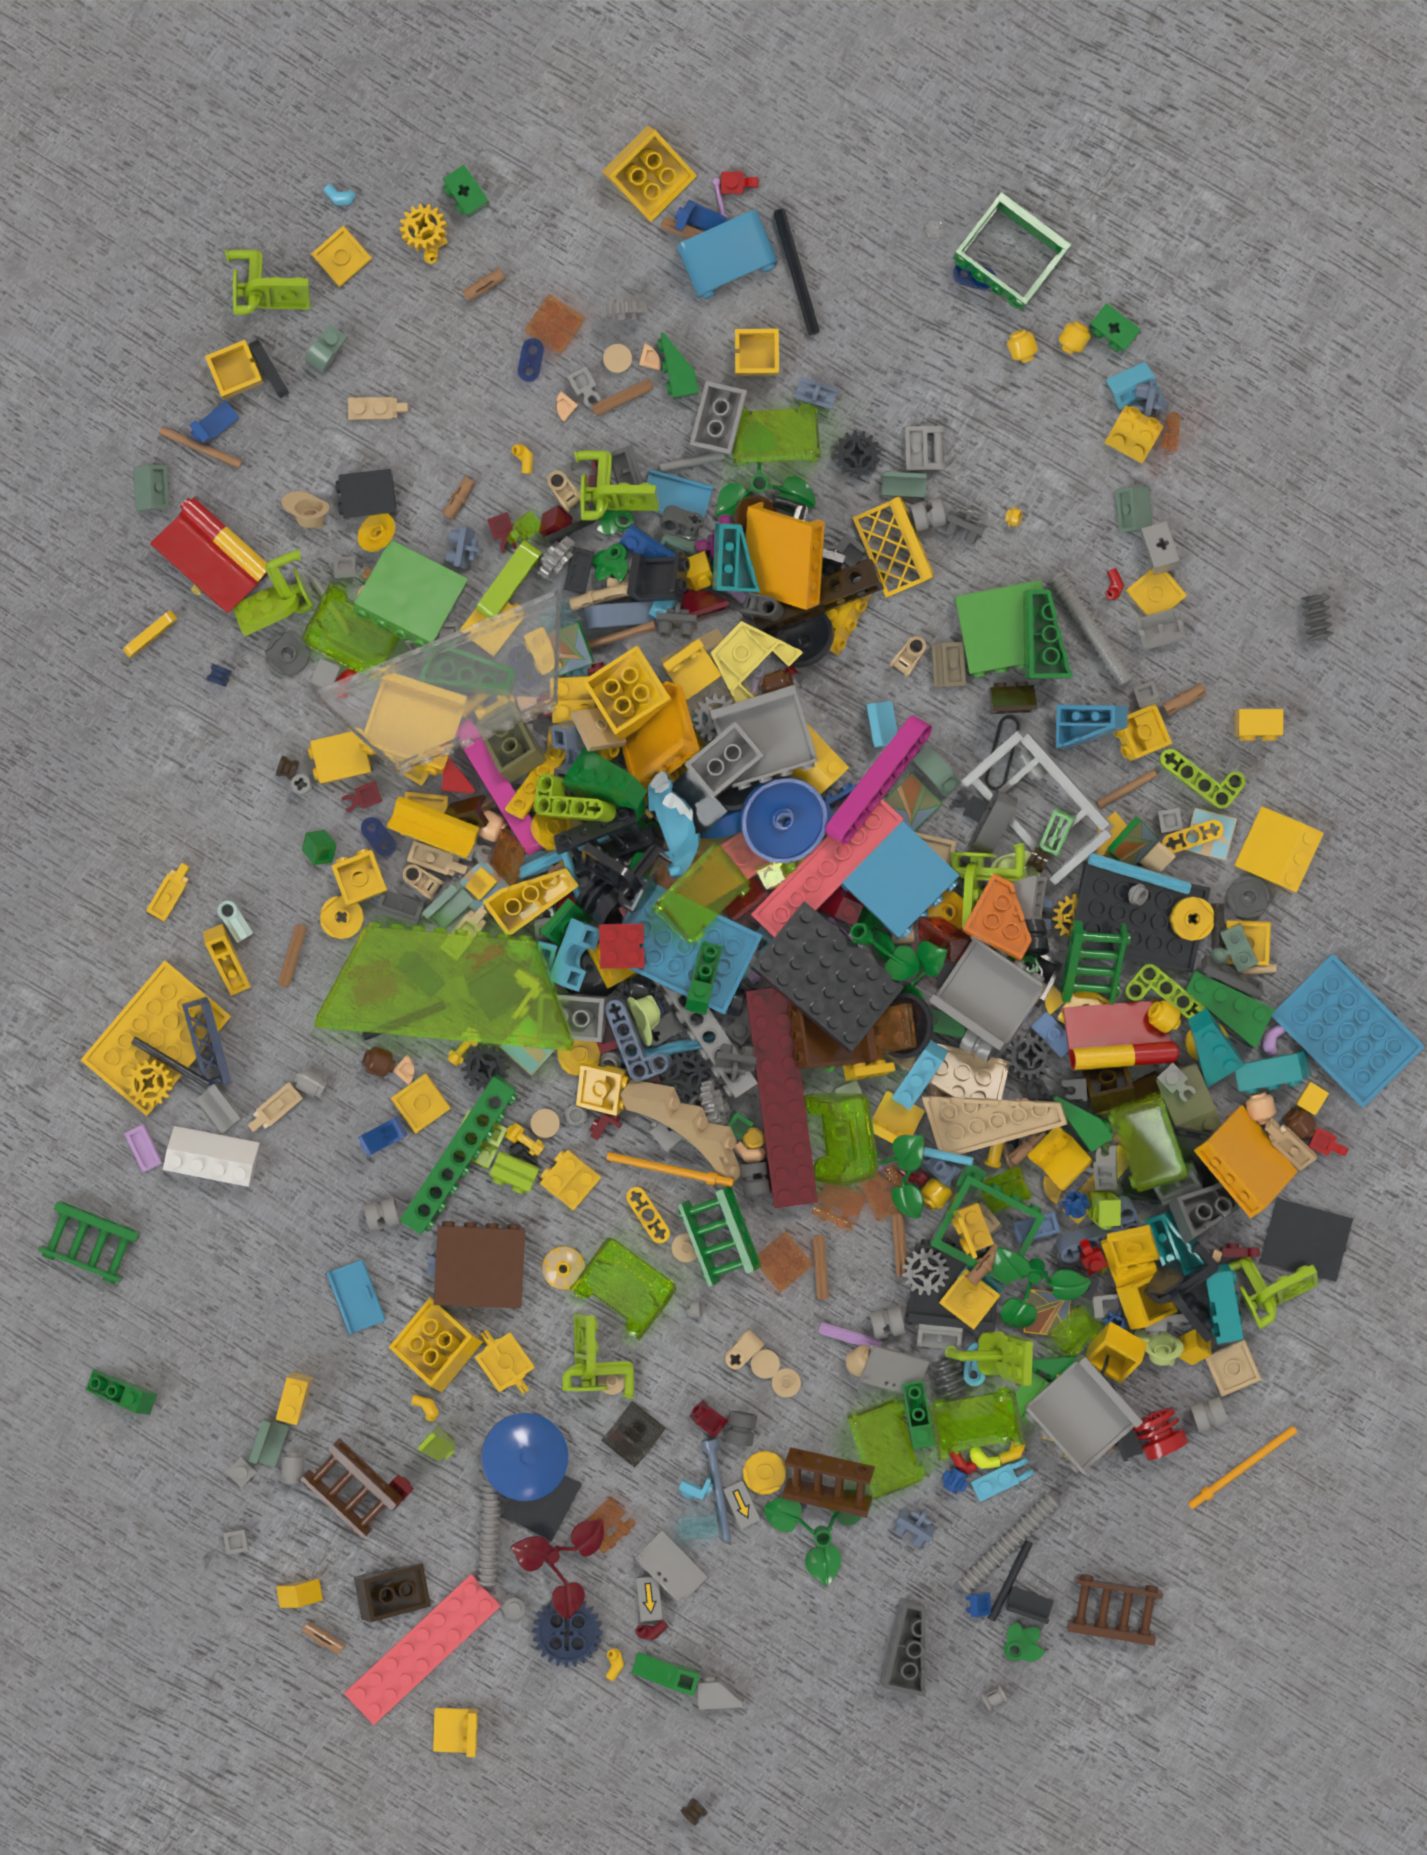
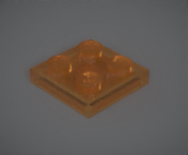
M548 294L525 328V331L562 355L585 318Z
M906 1003L888 1007L873 1025L877 1054L881 1055L915 1048L916 1039L911 1004Z
M786 1231L757 1254L762 1265L760 1269L779 1292H782L814 1265Z

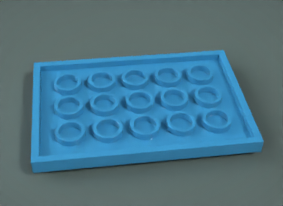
M657 885L645 905L633 914L628 911L622 924L644 923L645 943H641L639 946L640 948H645V968L629 969L688 997L701 942L704 941L723 946L708 1007L725 1015L763 935ZM636 893V895H635V898H634V900H633V903H634V901L636 900V898H637V896H638L637 893Z
M1333 953L1274 1010L1271 1016L1362 1108L1425 1048Z

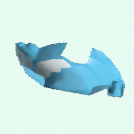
M661 771L648 786L649 811L655 810L669 848V851L664 853L672 861L666 867L670 871L671 879L681 877L692 864L699 849L700 833L695 834L691 807L685 799L672 791V781L668 779V774L665 771L664 773Z

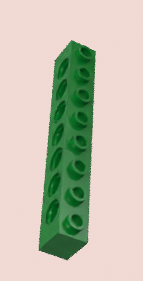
M498 1074L493 1076L399 1221L420 1235L425 1230L430 1231L436 1222L433 1220V1217L437 1212L441 1214L447 1205L444 1200L448 1194L453 1196L459 1187L456 1182L460 1176L464 1178L470 1170L469 1162L472 1158L476 1160L483 1149L480 1148V1145L483 1141H489L495 1132L491 1130L495 1123L500 1124L506 1115L503 1110L507 1104L512 1106L518 1097L515 1094L518 1089L516 1086ZM496 1096L500 1098L501 1106H493L490 1101L491 1097ZM479 1115H487L489 1124H481ZM467 1133H475L478 1138L477 1142H470L467 1139ZM458 1150L463 1151L466 1159L463 1161L458 1160L455 1152ZM444 1169H451L454 1177L451 1179L445 1177ZM437 1186L441 1188L442 1196H435L432 1193V1187ZM420 1205H428L430 1207V1214L422 1213Z

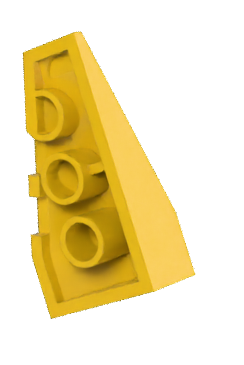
M567 868L499 889L484 900L483 903L507 937H511L579 885Z

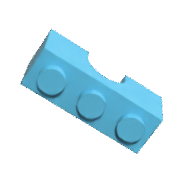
M571 918L548 980L579 992L586 971L580 967V958L586 949L595 950L599 940L598 928Z
M930 1040L928 1046L920 1053L910 1071L907 1072L896 1088L891 1099L910 1110L944 1061L948 1051Z

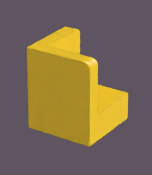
M480 867L465 887L481 901L498 881L483 867Z
M1308 1081L1294 1104L1316 1115L1329 1093Z
M1196 1329L1178 1337L1184 1345L1183 1352L1178 1358L1190 1365H1194L1212 1355L1211 1340L1206 1343Z

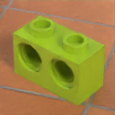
M1110 1190L1088 1191V1200L1091 1207L1088 1209V1217L1101 1229L1110 1230L1114 1226H1121V1200Z

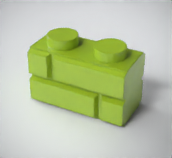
M499 1151L489 1176L493 1177V1182L502 1186L505 1183L512 1185L513 1191L524 1195L525 1192H530L540 1168L508 1153Z

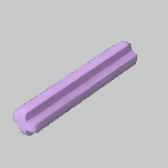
M824 1322L820 1324L818 1330L821 1335L858 1346L867 1345L870 1347L873 1344L881 1347L882 1345L880 1339L876 1340L874 1337Z

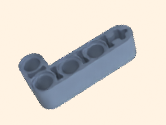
M654 601L602 604L584 608L586 630L638 626L654 620L657 624V619L648 614Z
M614 999L608 1002L605 1008L606 1015L631 1078L641 1081L667 1071L672 1064L670 1055L660 1052L649 1057L647 1056L626 1001ZM616 1005L620 1006L621 1010L613 1012L612 1008ZM625 1016L626 1019L616 1022V1019ZM621 1024L628 1025L630 1030L628 1035H623L620 1032ZM630 1044H634L637 1047V1054L635 1056L630 1055L628 1052ZM657 1057H662L665 1060L664 1068L657 1067L655 1062ZM638 1064L645 1068L643 1076H639L636 1073L635 1069Z
M1127 1196L1118 1197L1121 1200V1226H1114L1113 1229L1105 1230L1101 1229L1097 1224H1093L1060 1236L1056 1241V1246L1062 1260L1068 1263L1080 1260L1079 1255L1084 1252L1079 1242L1086 1238L1092 1248L1099 1246L1101 1251L1104 1252L1101 1241L1107 1239V1234L1141 1227L1131 1199Z

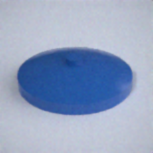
M792 776L772 778L773 780L759 784L748 795L740 814V828L745 842L759 857L775 863L794 862L810 854L821 842L827 825V809L821 795L808 782Z
M532 1413L513 1414L497 1422L488 1432L482 1445L481 1465L487 1481L498 1493L513 1500L532 1501L548 1495L560 1484L568 1466V1448L562 1433L550 1420Z

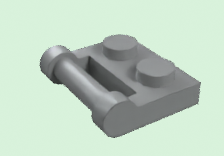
M944 426L905 427L906 471L945 470L942 443ZM930 433L934 434V463H928L927 434Z

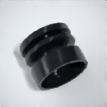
M595 875L579 893L576 905L584 909L586 914H593V920L599 925L616 924L623 918L619 911V908L622 907L618 901L619 890ZM629 895L627 899L631 901L634 899V896Z

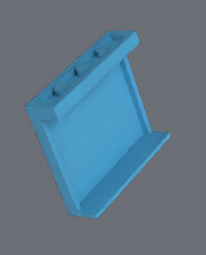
M902 821L841 883V887L846 892L849 891L898 940L901 936L905 939L913 931L911 926L916 921L921 923L928 915L926 912L931 905L935 908L944 899L941 895L946 890L951 892L959 884L956 880L960 875Z

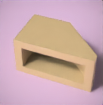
M1156 842L1138 863L1142 865L1140 868L1160 873L1176 856L1160 842Z

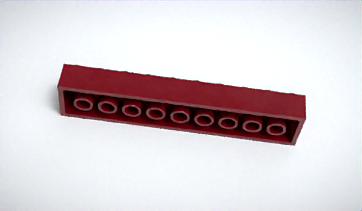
M772 986L745 990L751 1042L754 1048V1057H757L755 1072L758 1083L774 1208L818 1203L801 1070H798V1065L794 1059L795 1045L791 1038L792 1025L791 1020L788 1018V1000Z

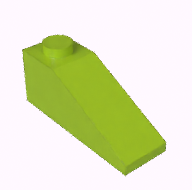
M437 1425L417 1449L438 1461H441L443 1457L447 1460L456 1451L453 1448L456 1442Z

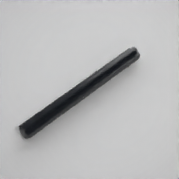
M784 208L774 211V217L809 335H815L820 332L787 215Z

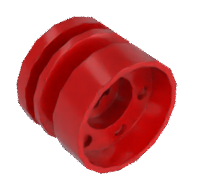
M1173 1407L1150 1412L1141 1418L1143 1423L1138 1428L1133 1427L1135 1432L1141 1431L1136 1435L1138 1440L1149 1439V1441L1141 1446L1148 1461L1166 1456L1189 1442L1183 1428L1172 1429L1179 1422L1178 1417L1170 1418L1176 1413Z

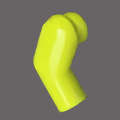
M973 1447L970 1450L971 1461L980 1469L1000 1467L999 1456L987 1457L979 1447Z

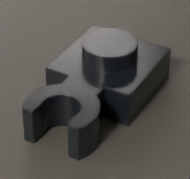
M957 791V794L962 797V802L958 804L952 801L951 804L957 808H965L963 815L979 823L988 803L974 795L969 800L965 793Z

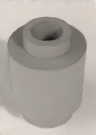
M1027 750L1017 759L1020 762V767L1024 768L1035 757ZM1039 762L1027 775L1031 780L1036 778L1038 781L1048 772Z
M305 1069L303 1072L299 1071L294 1079V1082L297 1083L295 1088L318 1098L322 1096L328 1084L324 1081L323 1077L308 1069Z
M287 1451L286 1455L282 1456L281 1477H283V1483H301L304 1456H301L300 1452Z

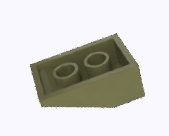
M512 701L475 724L499 773L509 783H513L547 761L537 740Z
M1196 1062L1180 1068V1071L1188 1078L1184 1084L1192 1086L1196 1091L1194 1095L1189 1090L1184 1091L1183 1095L1188 1100L1186 1102L1179 1098L1177 1090L1171 1094L1157 1078L1155 1079L1173 1126L1210 1133L1217 1130L1221 1125L1218 1113Z

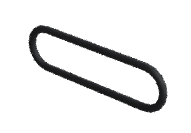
M1005 716L999 721L991 754L996 749L1001 725L1004 720H1014L1017 725L1016 731L1020 729L1019 721L1015 717ZM1015 746L1011 749L1004 780L1000 786L994 787L990 785L988 781L990 769L986 771L985 782L990 789L999 790L1006 784Z

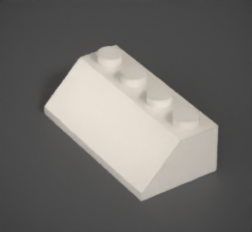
M174 1126L167 1147L163 1170L249 1187L253 1181L260 1142Z

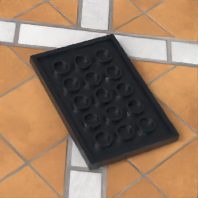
M1084 861L1066 947L1069 945L1073 920L1082 921L1083 930L1087 932L1119 934L1121 923L1126 924L1127 933L1131 935L1130 945L1126 946L1123 959L1193 973L1200 940L1191 941L1179 937L1172 929L1169 916L1175 904L1183 898L1191 896L1208 902L1211 888L1191 884L1189 894H1184L1088 864V861ZM1137 884L1144 885L1145 889L1148 890V897L1142 905H1133L1129 902V891ZM1189 914L1188 922L1195 924L1197 922L1195 919L1197 915ZM1086 941V943H1082V947L1089 950L1116 951L1117 943Z
M805 901L749 967L849 1053L856 1048L904 988L901 983L891 979L892 976Z

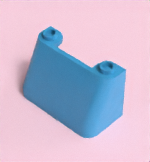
M757 210L742 214L677 245V252L698 299L703 297L705 300L716 295L715 291L718 287L755 270H763L764 273L776 268L775 264L778 263Z

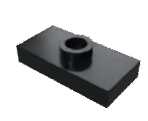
M573 547V556L570 559L564 590L585 594L595 552Z

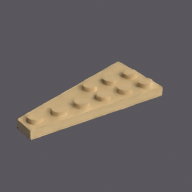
M880 1043L877 1051L908 1072L919 1056L917 1055L909 1059L896 1058L889 1055ZM936 1043L946 1049L948 1053L929 1081V1085L949 1097L1002 1099L1009 1069L1006 1065L1010 1061L991 1057L988 1062L977 1058L975 1052L968 1053L959 1048Z
M941 1096L922 1097L938 1150L955 1154L978 1150L1064 1126L1068 1123L1061 1102Z

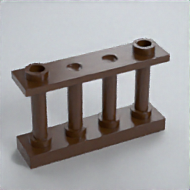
M339 1438L327 1450L331 1453V1457L315 1473L309 1469L300 1480L308 1490L313 1491L351 1527L354 1534L364 1539L372 1530L368 1524L385 1507L392 1510L403 1497ZM337 1462H340L347 1469V1472L329 1488L321 1479ZM353 1477H356L363 1486L345 1503L337 1494ZM369 1492H372L379 1501L363 1518H360L353 1511V1508Z
M790 1447L784 1466L793 1467L792 1478L788 1477L782 1499L865 1518L868 1517L873 1496L865 1495V1484L870 1485L875 1466ZM802 1470L814 1472L813 1483L801 1480ZM823 1474L835 1477V1488L822 1485ZM844 1479L857 1482L856 1492L843 1490Z
M1081 1574V1577L1075 1576L1074 1581L1076 1584L1081 1585L1077 1615L1073 1620L1068 1619V1632L1155 1646L1156 1636L1151 1633L1150 1624L1155 1597L1163 1598L1162 1591L1158 1590L1159 1587L1146 1585L1145 1588L1094 1580V1576ZM1090 1586L1103 1588L1098 1621H1095V1624L1087 1623V1619H1085ZM1112 1590L1125 1592L1120 1623L1117 1624V1627L1108 1626L1106 1622ZM1133 1594L1146 1596L1142 1624L1138 1631L1130 1630L1128 1626Z

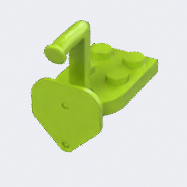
M224 250L227 262L233 259H249V278L247 283H239L238 269L233 271L234 315H247L254 312L256 308L311 310L308 278H262L263 256L260 251ZM243 293L244 300L248 305H239L240 297H243Z
M574 450L577 463L582 460H599L597 487H589L587 475L582 474L581 520H597L604 515L606 510L660 511V501L656 485L650 483H641L640 485L619 483L618 485H610L612 455L610 452L605 450ZM589 502H593L596 505V511L589 510Z
M298 548L270 560L265 565L266 572L274 586L243 599L233 608L244 637L288 617L293 612L304 613L315 608L297 568H293L298 583L293 585L287 583L279 568L295 560L301 561ZM299 596H304L306 601L299 604Z
M1025 843L1012 846L1015 849L1014 869L985 868L984 858H997L995 854L951 852V868L960 877L965 879L962 928L984 891L982 890V880H990L993 873L1010 882L1022 880L1024 876ZM960 856L970 857V862L978 863H969L967 867H961Z
M1240 1257L1228 1263L1231 1271L1243 1269L1256 1293L1249 1297L1243 1286L1239 1287L1241 1299L1259 1329L1270 1325L1275 1320L1276 1306L1319 1286L1317 1271L1314 1265L1302 1266L1296 1270V1273L1290 1276L1284 1275L1278 1278L1276 1283L1267 1287L1250 1257ZM1259 1307V1309L1265 1310L1268 1315L1259 1318L1256 1309Z
M573 1313L575 1365L569 1367L562 1376V1391L608 1390V1386L596 1384L595 1376L624 1374L625 1389L622 1397L634 1400L633 1364L629 1361L596 1362L598 1342L595 1341V1332L598 1330V1323L595 1315ZM572 1376H578L580 1380L586 1381H581V1385H572Z
M986 1331L978 1339V1350L960 1351L954 1346H948L945 1349V1355L950 1359L977 1361L978 1370L982 1374L1000 1375L1005 1380L1023 1386H1031L1033 1341L1015 1335H1005L1001 1331Z

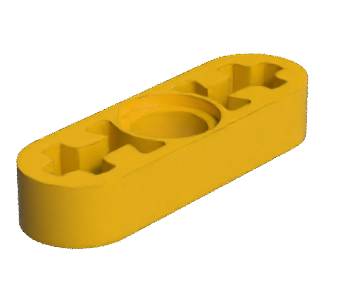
M169 610L122 649L129 659L134 657L172 626L178 618Z
M1209 820L1168 834L1162 839L1161 844L1166 847V843L1169 842L1168 838L1171 837L1172 840L1180 839L1178 834L1182 833L1185 847H1182V843L1176 844L1174 850L1171 847H1166L1170 852L1177 853L1218 839L1223 834V825L1218 820ZM1211 823L1219 827L1215 836L1212 833L1205 834L1207 839L1203 840V834L1199 827L1203 826V831L1209 829ZM1190 830L1198 833L1199 838L1195 843H1190L1186 839V834Z
M638 1186L630 1188L626 1199L654 1242H666L670 1236V1229L644 1189ZM631 1192H641L640 1200L642 1203L647 1200L649 1204L644 1205L638 1211L636 1207L640 1205L636 1200L632 1201L630 1199L633 1196ZM652 1209L655 1214L654 1219L651 1221L644 1220L642 1218L643 1210ZM659 1219L661 1223H657V1226L661 1230H666L664 1233L665 1238L662 1239L660 1236L656 1238L654 1226L649 1229L647 1225H651Z

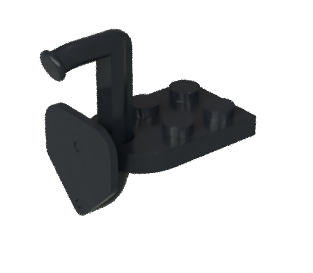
M772 495L773 507L779 506L795 511L793 518L806 520L808 508L805 504ZM823 548L821 572L828 575L836 573L838 569H841L845 555L836 549L827 550Z
M587 842L582 848L581 866L619 890L618 901L620 905L633 914L645 905L655 891L658 883V874L653 873L646 882L642 879L659 857L669 864L672 861L664 853L668 850L654 844L648 848L632 871L622 865L619 859L609 857L599 846H592ZM636 893L638 894L634 903L627 899L629 895L634 896Z
M1196 1241L1191 1247V1252L1196 1253L1203 1260L1204 1264L1184 1276L1181 1263L1178 1260H1172L1156 1271L1144 1292L1153 1302L1158 1304L1174 1301L1181 1313L1207 1343L1214 1338L1211 1330L1213 1325L1208 1319L1210 1315L1204 1306L1200 1307L1197 1304L1198 1301L1195 1295L1189 1290L1214 1275L1218 1271V1264L1209 1252L1200 1245V1242Z

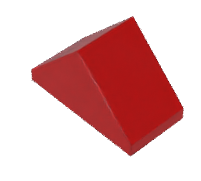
M449 757L443 772L442 791L476 793L477 790Z

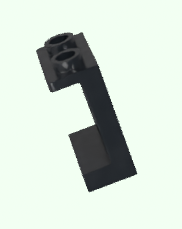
M391 469L338 475L339 480L335 481L337 494L341 493V502H338L339 515H343L345 520L382 514H397L393 472Z
M676 551L675 557L646 558L641 553H633L627 594L635 602L683 600L684 592L687 590L686 579L687 572L690 569L689 559L681 551Z

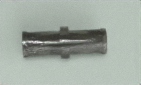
M1211 903V907L1214 910L1211 947H1225L1224 940L1220 934V931L1227 927V923H1224L1225 903Z

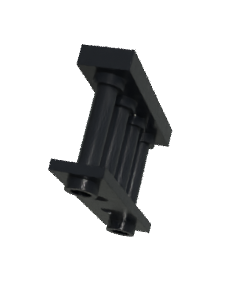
M628 807L617 809L614 819L610 822L588 821L553 836L556 853L560 855L569 851L573 856L574 870L578 878L591 874L590 871L581 866L582 853L578 849V847L585 845L587 842L592 846H599L609 857H616L620 861H624L633 857L637 852H646L651 845L657 844L653 827L649 825L640 829L637 825L635 809ZM628 827L632 833L622 837L617 833V831ZM607 835L612 839V841L602 845L597 841V839Z

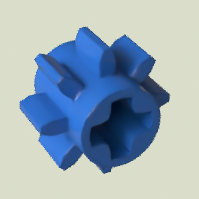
M1078 1191L1070 1192L1066 1195V1200L1062 1201L1066 1216L1071 1215L1073 1218L1083 1217L1086 1215V1209L1091 1208L1087 1195H1082Z
M1109 1310L1110 1316L1102 1318L1107 1325L1110 1322L1113 1323V1318H1116L1118 1321L1121 1320L1118 1325L1121 1328L1129 1329L1124 1323L1127 1320L1126 1316L1120 1317V1310L1117 1311L1116 1315H1113Z
M953 1467L951 1472L946 1469L942 1476V1480L945 1481L943 1487L954 1494H957L959 1490L964 1492L969 1484L965 1480L968 1475Z

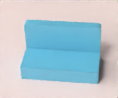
M1143 362L1107 378L1106 382L1113 393L1117 407L1121 410L1125 405L1129 406L1133 402L1136 403L1143 400L1142 398H1135L1137 383L1149 384L1150 379H1156L1146 362ZM1156 383V385H1155V387H1156V392H1155V394L1159 392L1157 383Z
M892 701L867 704L874 748L887 746L898 732Z

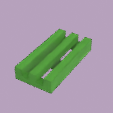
M1055 808L1038 848L1058 857L1076 816L1068 815L1067 812H1062L1059 808ZM1060 816L1061 818L1050 841L1049 846H1046L1045 843L1056 820V817ZM1066 819L1068 823L1056 850H1054V844Z

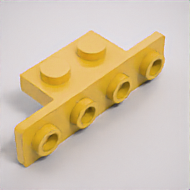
M872 594L825 612L832 622L833 628L836 629L834 631L833 644L829 651L838 656L845 648L846 641L851 632L856 628L857 621L862 612L865 611Z
M552 744L544 754L547 761L531 771L505 807L507 813L519 819H524L531 808L533 812H536L534 801L538 778L545 773L555 775L554 768L561 766L565 762L566 751L564 749L554 748Z

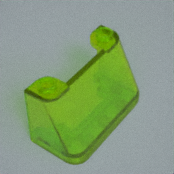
M801 404L800 408L748 411L747 408H743L732 451L733 467L744 466L748 462L751 465L769 462H803V459L809 461V463L820 462L817 408H813V404Z
M330 582L302 636L303 642L309 647L371 679H379L400 638L388 629L379 628L375 625V622L369 619L359 618L353 612L354 604L346 600L348 595L345 588Z
M716 841L651 908L688 945L692 941L697 943L705 935L703 930L738 895L743 897L751 889L748 886L750 880Z
M1161 1092L1112 1107L1111 1113L1108 1114L1111 1126H1116L1132 1173V1176L1129 1177L1133 1189L1137 1188L1138 1192L1189 1178L1186 1164L1183 1162Z
M811 1093L804 1095L807 1112L812 1115L821 1114L826 1156L818 1158L813 1165L815 1181L843 1187L874 1178L878 1172L871 1106L867 1095L862 1093Z
M606 1238L569 1289L581 1299H588L591 1295H594L627 1320L625 1323L627 1333L640 1341L666 1307L677 1288L672 1280L614 1238Z
M1009 1387L999 1388L997 1392L950 1401L938 1399L933 1401L932 1405L928 1407L938 1461L949 1459L948 1454L952 1453V1451L955 1454H959V1450L1002 1443V1446L1007 1445L1006 1441L1013 1442L1014 1447L1025 1445L1016 1393L1014 1390H1010Z
M897 1397L847 1412V1418L862 1464L875 1466V1471L869 1485L874 1500L923 1482L922 1477L926 1476L923 1464L917 1463L902 1414H906L903 1402H898Z

